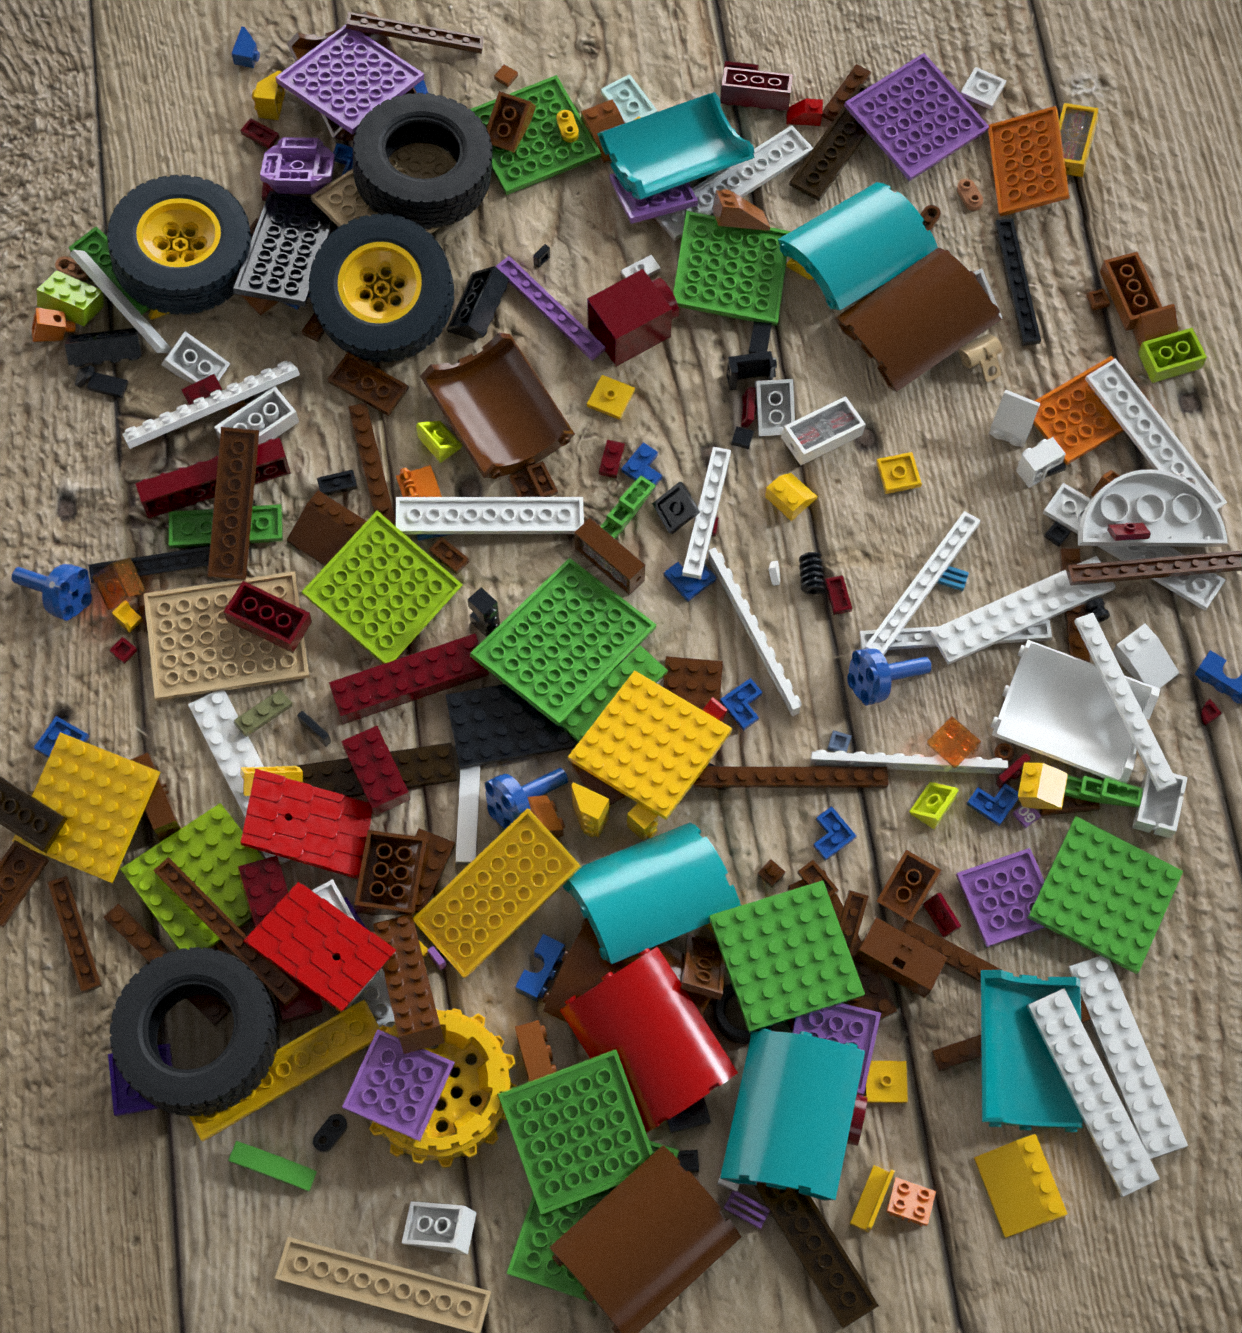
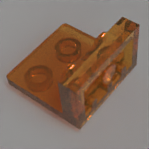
M953 716L927 741V745L953 768H957L970 753L974 754L981 744V741Z

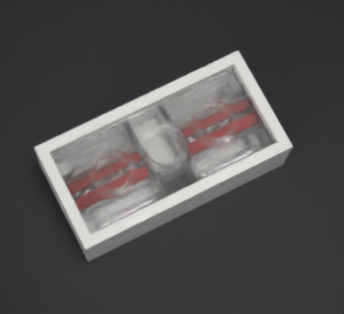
M845 396L785 425L781 438L799 464L803 465L862 436L866 424Z

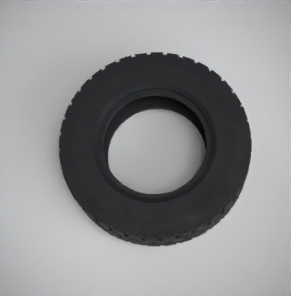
M409 93L392 97L391 100L387 99L381 102V105L378 104L372 108V111L370 110L361 120L356 130L353 141V176L356 188L363 201L375 213L377 212L381 215L391 214L393 217H404L405 220L409 219L424 229H431V227L440 228L443 225L454 224L455 221L458 222L473 213V210L475 211L487 194L492 170L493 151L491 139L481 119L472 110L467 109L465 105L457 103L456 100L447 99L441 95L436 96L431 93H414L412 95ZM413 143H429L449 152L457 163L450 171L441 176L420 179L399 172L388 159L396 150Z
M192 947L189 950L183 948L176 950V952L171 951L163 954L161 958L153 959L149 965L146 964L139 969L140 972L138 974L135 973L129 980L130 983L125 985L121 991L122 995L116 1001V1009H113L111 1017L113 1022H110V1034L112 1035L110 1036V1045L118 1070L126 1082L144 1099L157 1108L172 1114L175 1113L182 1116H201L203 1114L206 1116L215 1114L216 1111L219 1113L227 1110L229 1106L237 1105L241 1102L242 1098L246 1099L252 1094L251 1091L253 1089L256 1090L262 1083L261 1080L262 1078L265 1079L268 1074V1068L272 1066L275 1059L274 1054L277 1053L279 1020L271 995L256 974L246 964L234 956L219 950L201 949L200 947ZM196 995H212L228 1002L233 1012L234 1028L228 1046L217 1059L203 1067L189 1070L173 1068L163 1062L158 1050V1031L162 1020L173 1006L188 997Z

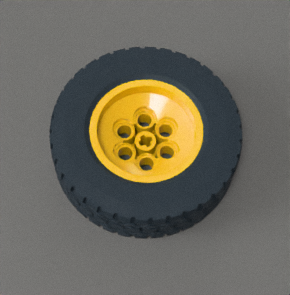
M170 175V177H158L156 180L154 178L146 181L145 184L142 183L136 186V189L133 188L127 193V196H124L119 201L109 220L107 242L114 274L121 287L131 298L136 299L138 303L143 306L146 305L147 308L154 311L158 310V312L166 314L169 312L175 315H179V313L187 315L193 312L195 314L203 312V310L213 309L214 306L221 305L225 300L230 299L234 295L233 288L245 256H247L251 235L248 218L243 207L227 189L224 190V187L219 184H214L213 181L203 180V178L197 176Z
M371 214V216L365 215L359 217L360 219L350 220L348 224L344 223L337 228V231L334 230L328 236V239L324 240L320 246L321 249H318L315 259H313L312 271H310L309 294L313 310L329 338L345 352H349L363 360H371L372 362H393V360H404L405 357L410 358L416 355L417 352L420 353L426 349L427 345L430 346L435 341V338H438L443 331L442 328H445L449 320L448 317L451 315L454 303V283L447 257L440 244L429 232H426V229L419 224L416 225L415 222L409 219L405 220L404 217H393L391 214ZM385 271L391 272L388 277L382 276ZM374 277L372 282H365L366 278ZM399 282L405 284L402 288H396ZM364 294H370L367 300L361 298ZM394 300H401L399 305H392ZM377 306H384L382 311H375Z

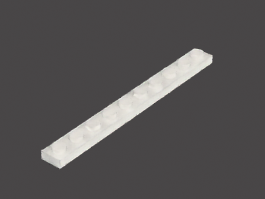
M965 511L871 637L865 649L876 648L883 655L887 652L980 524L978 518Z
M716 548L710 549L708 551V560L792 717L799 714L801 701L797 695L793 694L792 684L789 679H785L783 667L780 663L777 664L775 652L772 647H768L766 635L763 631L760 632L757 618L755 615H751L749 611L750 606L746 599L743 600L739 585L735 584L732 580L733 574L724 565L725 560L722 553H718Z
M1094 613L1076 618L1074 621L1157 791L1176 785L1177 781Z
M1046 620L998 643L1027 642V640L1050 641L1052 639L1050 620ZM937 627L903 628L888 650L937 647L930 635V631ZM877 630L860 631L861 649H865L866 644Z
M816 750L811 754L810 766L887 767V769L1002 774L1008 769V761L1001 758L984 760L981 757L963 759L961 756L944 758L941 755L924 757L921 754L905 756L901 753L885 755V753L880 752L874 754L855 752L852 754L845 751L830 753L825 750Z

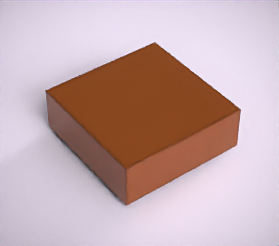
M504 64L494 75V80L509 87L518 77V72Z
M1105 289L1087 293L1086 296L1092 311L1110 306Z

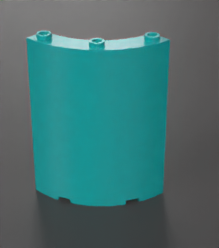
M716 92L597 133L605 155L609 154L612 161L610 166L615 176L627 192H632V197L640 200L755 158V150L750 141L741 138L736 133V130L731 127L720 106L721 101Z
M879 182L872 184L778 239L781 253L794 259L805 268L806 272L814 278L822 290L827 305L830 309L835 310L845 308L887 283L937 249L938 246L931 231H927L923 225V217L911 202L900 192L897 191L895 193L891 190L890 186Z
M689 822L583 865L563 885L564 890L571 894L580 905L583 917L588 919L601 947L599 948V953L603 960L610 964L616 963L647 948H652L709 924V915L741 906L734 885H729L725 875L728 874V871L709 839L707 837L702 838L700 835L701 830L695 824Z
M981 970L982 1122L989 1123V1127H1001V1125L1019 1126L1021 1131H1031L1032 1127L1065 1128V1132H1077V1129H1083V1119L1027 1008V1005L1065 988L1081 1020V982L1079 978L1048 977V981L1032 975H1019V977H1015L1013 973L1003 970Z
M768 1029L752 1032L720 1179L735 1184L757 1185V1182L767 1183V1187L786 1190V1187L799 1189L798 1193L823 1201L836 1200L865 1051L858 1049V1045L854 1043L843 1044L813 1037L811 1033L801 1031L800 1034L775 1032Z

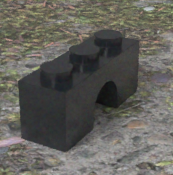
M481 587L467 600L468 607L473 611L470 614L471 623L487 637L500 625L498 602Z

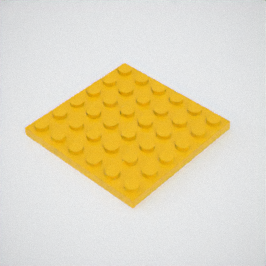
M634 670L569 754L568 760L667 820L731 734L732 728Z
M60 732L32 796L66 817L67 820L47 853L42 852L16 834L12 842L16 840L33 851L113 883L161 772Z

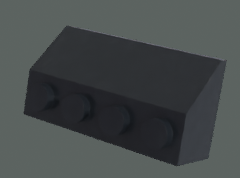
M495 266L472 272L446 331L471 340L483 338L487 334V328L494 318L496 308L501 302L500 299L507 289L509 278Z
M135 328L69 335L65 342L68 364L74 365V367H81L85 363L98 365L102 364L103 361L116 363L120 362L121 359L127 358L130 361L138 360L143 354L142 336Z

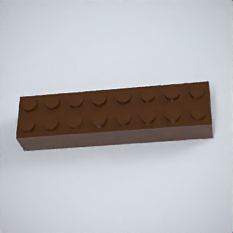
M412 914L374 923L375 934L396 949V952L382 967L403 1054L445 1043Z

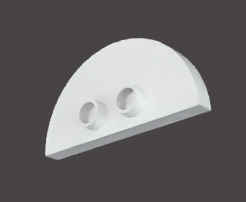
M1151 469L1123 474L1099 490L1085 508L1078 531V546L1222 547L1228 543L1221 516L1212 501L1202 490L1179 475ZM1144 523L1151 535L1149 539L1115 541L1107 531L1108 525Z

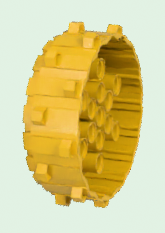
M454 1008L447 1011L437 1010L445 1043L439 1044L435 1049L425 1048V1050L455 1062L453 1068H458L461 1072L456 1078L449 1075L438 1101H443L446 1104L443 1111L434 1109L420 1142L375 1122H372L369 1128L374 1137L382 1135L391 1143L390 1154L399 1157L407 1153L413 1157V1162L417 1164H423L429 1160H438L442 1168H450L454 1158L460 1156L471 1158L477 1155V1148L483 1143L494 1145L499 1140L496 1129L503 1120L507 1119L498 1093L517 1087V1085L510 1082L509 1070L516 1065L513 1055L503 1053L502 1047L505 1042L501 1036H494L484 1027L485 1017L479 1013L470 1018L462 1015L461 1010ZM396 1024L393 1027L382 1025L378 1029L399 1038ZM468 1056H475L477 1062L474 1065H468L465 1061ZM458 1088L462 1090L463 1094L460 1098L456 1099L451 1096V1092ZM473 1097H479L482 1103L475 1107L470 1104V1100ZM438 1123H447L448 1129L445 1132H439L436 1129Z

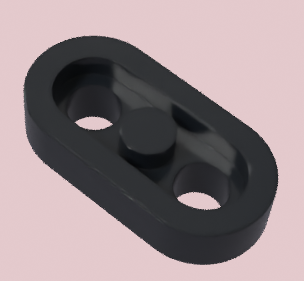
M331 1115L314 1135L313 1145L317 1151L322 1153L330 1151L346 1132L348 1123L343 1115ZM335 1121H340L338 1127H333ZM321 1138H327L325 1144H320Z

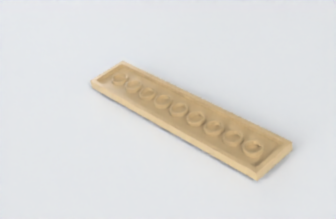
M287 1237L275 1279L470 1333H481L492 1293L488 1290Z

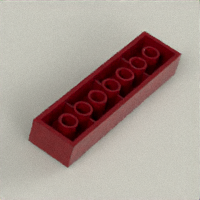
M280 438L269 439L264 443L258 444L255 485L291 474ZM218 456L204 462H196L188 467H180L169 473H161L150 479H142L140 482L135 483L148 519L215 498Z
M474 633L329 682L342 723L346 724L488 676V670L470 657L471 652L479 645L476 634Z
M278 856L238 866L239 878L254 929L288 893ZM282 971L301 991L287 1006L274 995L282 1024L322 1013L323 1007L320 997Z

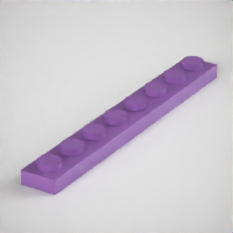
M510 256L495 266L509 278L508 282L591 361L605 351V346Z

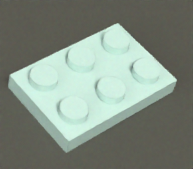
M630 74L601 89V94L606 101L613 99L624 123L633 121L638 116L644 117L657 112V109Z

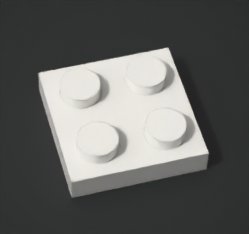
M975 67L960 94L965 99L991 110L1006 85V80Z

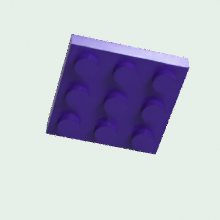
M170 1043L158 1045L159 1054L163 1062L173 1067ZM108 1054L114 1115L121 1116L159 1109L144 1099L126 1082L116 1066L113 1054Z

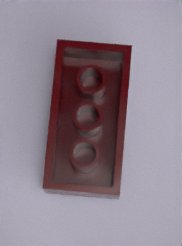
M242 581L223 611L226 621L291 653L295 651L312 623L309 612L245 581Z
M374 726L341 741L374 816L411 800L409 791L378 726Z

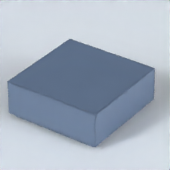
M833 730L827 750L833 752L845 751L847 753L851 735Z

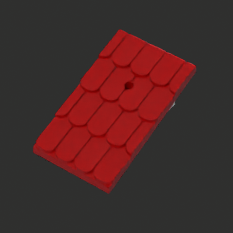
M255 769L241 845L359 880L367 832L370 830L373 811L368 802L313 787L307 783L285 778V776Z
M299 882L243 941L247 946L340 1012L355 1002L376 978L382 966L396 952V949L383 939L370 932L353 918L348 917L327 900L321 898Z

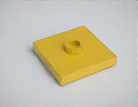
M601 375L587 402V407L620 420L635 392V388Z
M912 452L876 459L885 494L922 486Z
M871 1061L865 1086L866 1096L868 1097L867 1103L908 1102L906 1061Z

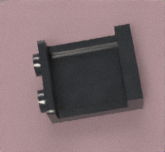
M767 351L728 357L726 376L729 391L737 390V381L741 379L766 376L767 380H773L776 377L777 361L775 357H772V352Z

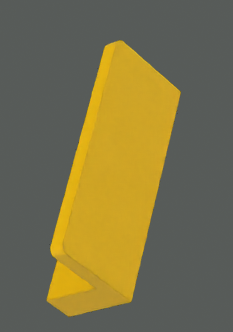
M297 766L241 767L240 775L243 778L244 796H250L255 769L303 782V771Z
M873 1165L850 1225L868 1233L870 1232L895 1172L894 1170L886 1171Z

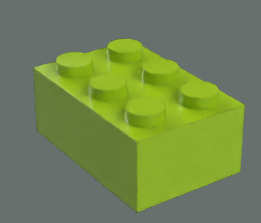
M59 271L54 272L36 289L38 307L63 311L65 319L81 326H85L104 307V295L101 289Z
M1193 328L1142 342L1138 351V355L1152 383L1202 369L1207 359Z

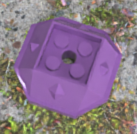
M283 137L278 141L277 145L264 153L260 178L261 181L266 182L278 194H314L327 183L332 182L335 155L323 145L319 138Z

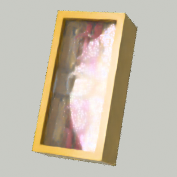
M1068 103L1063 105L1059 125L1066 175L1083 177L1098 122L1099 108Z

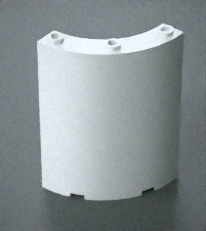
M1027 640L1026 645H1021L1018 656L1021 658L1010 686L1006 685L1002 694L1005 700L999 716L994 717L991 728H994L992 736L1100 777L1127 784L1134 767L1137 749L1096 665ZM1125 676L1145 718L1149 720L1159 697L1160 689Z

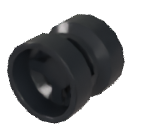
M1103 598L1094 599L1085 605L1087 612L1094 613L1098 623L1110 617L1109 611L1104 607Z

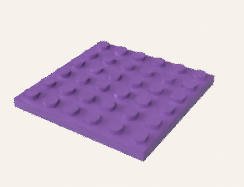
M344 25L275 78L276 82L351 134H354L361 120L370 110L372 111V108L378 104L381 105V102L387 99L391 100L392 97L402 96L424 79V73L362 32L346 29V25Z
M925 53L852 97L844 104V107L908 181L916 178L987 132L989 128L986 122Z

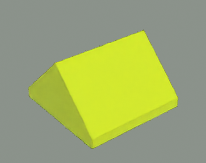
M441 421L421 422L416 425L418 438L440 463L463 446Z
M929 782L909 813L932 829H935L954 802L959 790L956 787Z

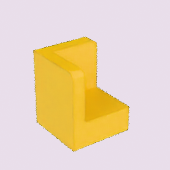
M126 600L112 612L116 622L128 633L143 621L142 617L130 607L129 602Z

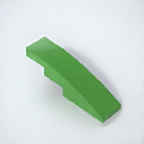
M640 476L619 498L618 504L607 515L606 520L600 527L616 539L645 503L656 485Z
M1068 775L1065 796L1129 807H1140L1143 788L1108 778L1102 781L1083 776L1081 779Z
M239 1141L235 1142L228 1159L229 1162L283 1183L291 1184L305 1191H310L317 1173L316 1170Z

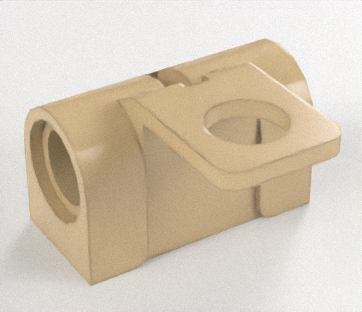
M988 333L958 349L962 365L973 368L979 364L986 382L1001 376L997 355L1002 352V345L995 336ZM991 366H995V373L989 376L988 369Z

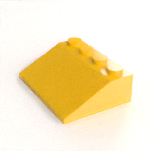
M1036 1134L1018 1139L974 1157L1005 1238L1054 1222L1068 1215Z

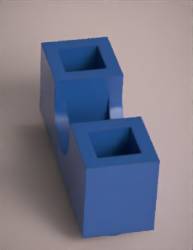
M1210 650L1194 675L1202 682L1214 686L1218 692L1230 696L1234 702L1242 704V674L1236 679L1227 677L1223 672V666L1227 660Z
M543 934L534 950V957L544 962V968L537 973L524 969L515 986L516 992L537 1003L540 997L544 998L548 987H546L548 981L553 980L557 973L555 968L558 962H563L562 957L565 953V944Z

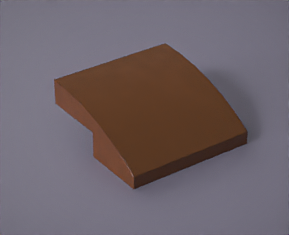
M543 461L527 466L525 471L508 477L516 497H552L558 493Z

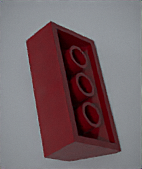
M724 67L720 101L725 105L789 111L793 74Z

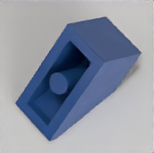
M241 26L231 53L235 65L254 68L255 63L259 61L260 52H258L257 45L247 29Z

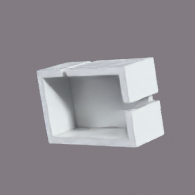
M1146 771L1141 788H1143L1141 805L1136 808L1132 828L1148 833L1154 830L1155 835L1171 839L1177 830L1183 802L1182 796L1185 792L1188 777L1173 773L1177 781L1176 785L1157 791L1148 771Z

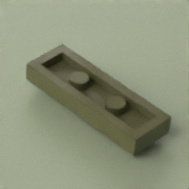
M280 689L236 718L234 724L247 737L291 708L292 702Z

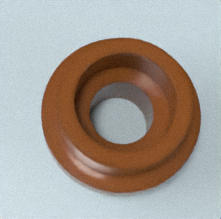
M1001 743L996 746L994 755L996 758L1010 761L1014 756V749L1007 743ZM1001 751H1005L1007 755L1003 756Z

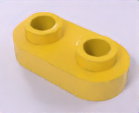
M561 110L556 116L561 137L566 142H574L579 137V130L574 115L569 110Z

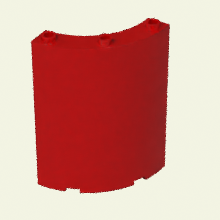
M658 947L651 951L649 948L638 954L639 959L617 973H607L601 977L603 982L578 998L575 995L565 1001L566 1006L560 1009V1012L590 1059L609 1051L617 1050L646 1134L738 1074L686 990L681 989V982Z

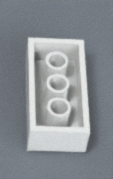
M274 386L216 425L215 430L219 439L221 427L259 430L258 444H261L269 439H275L296 425L299 420L295 409Z

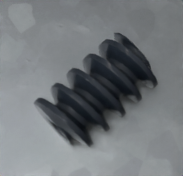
M808 552L799 557L800 583L802 584L801 590L804 593L820 594L825 592V588L821 587L824 585V581L820 580L824 578V574L820 573L823 571V567L820 566L823 564V561L819 559L822 557L820 553Z

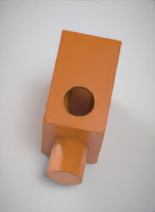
M43 308L35 309L32 322L33 342L61 341L64 338L65 332H75L76 323L66 321L63 311Z

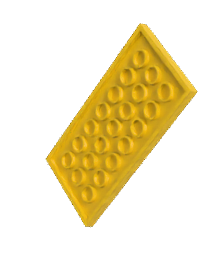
M527 808L413 917V920L462 977L467 978L582 866L532 811Z

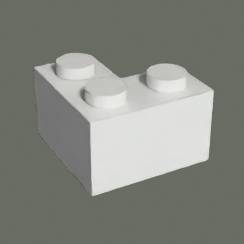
M1053 437L1048 440L1044 439L1036 447L1023 451L1016 472L1028 488L1044 480L1048 470L1061 464L1066 453Z

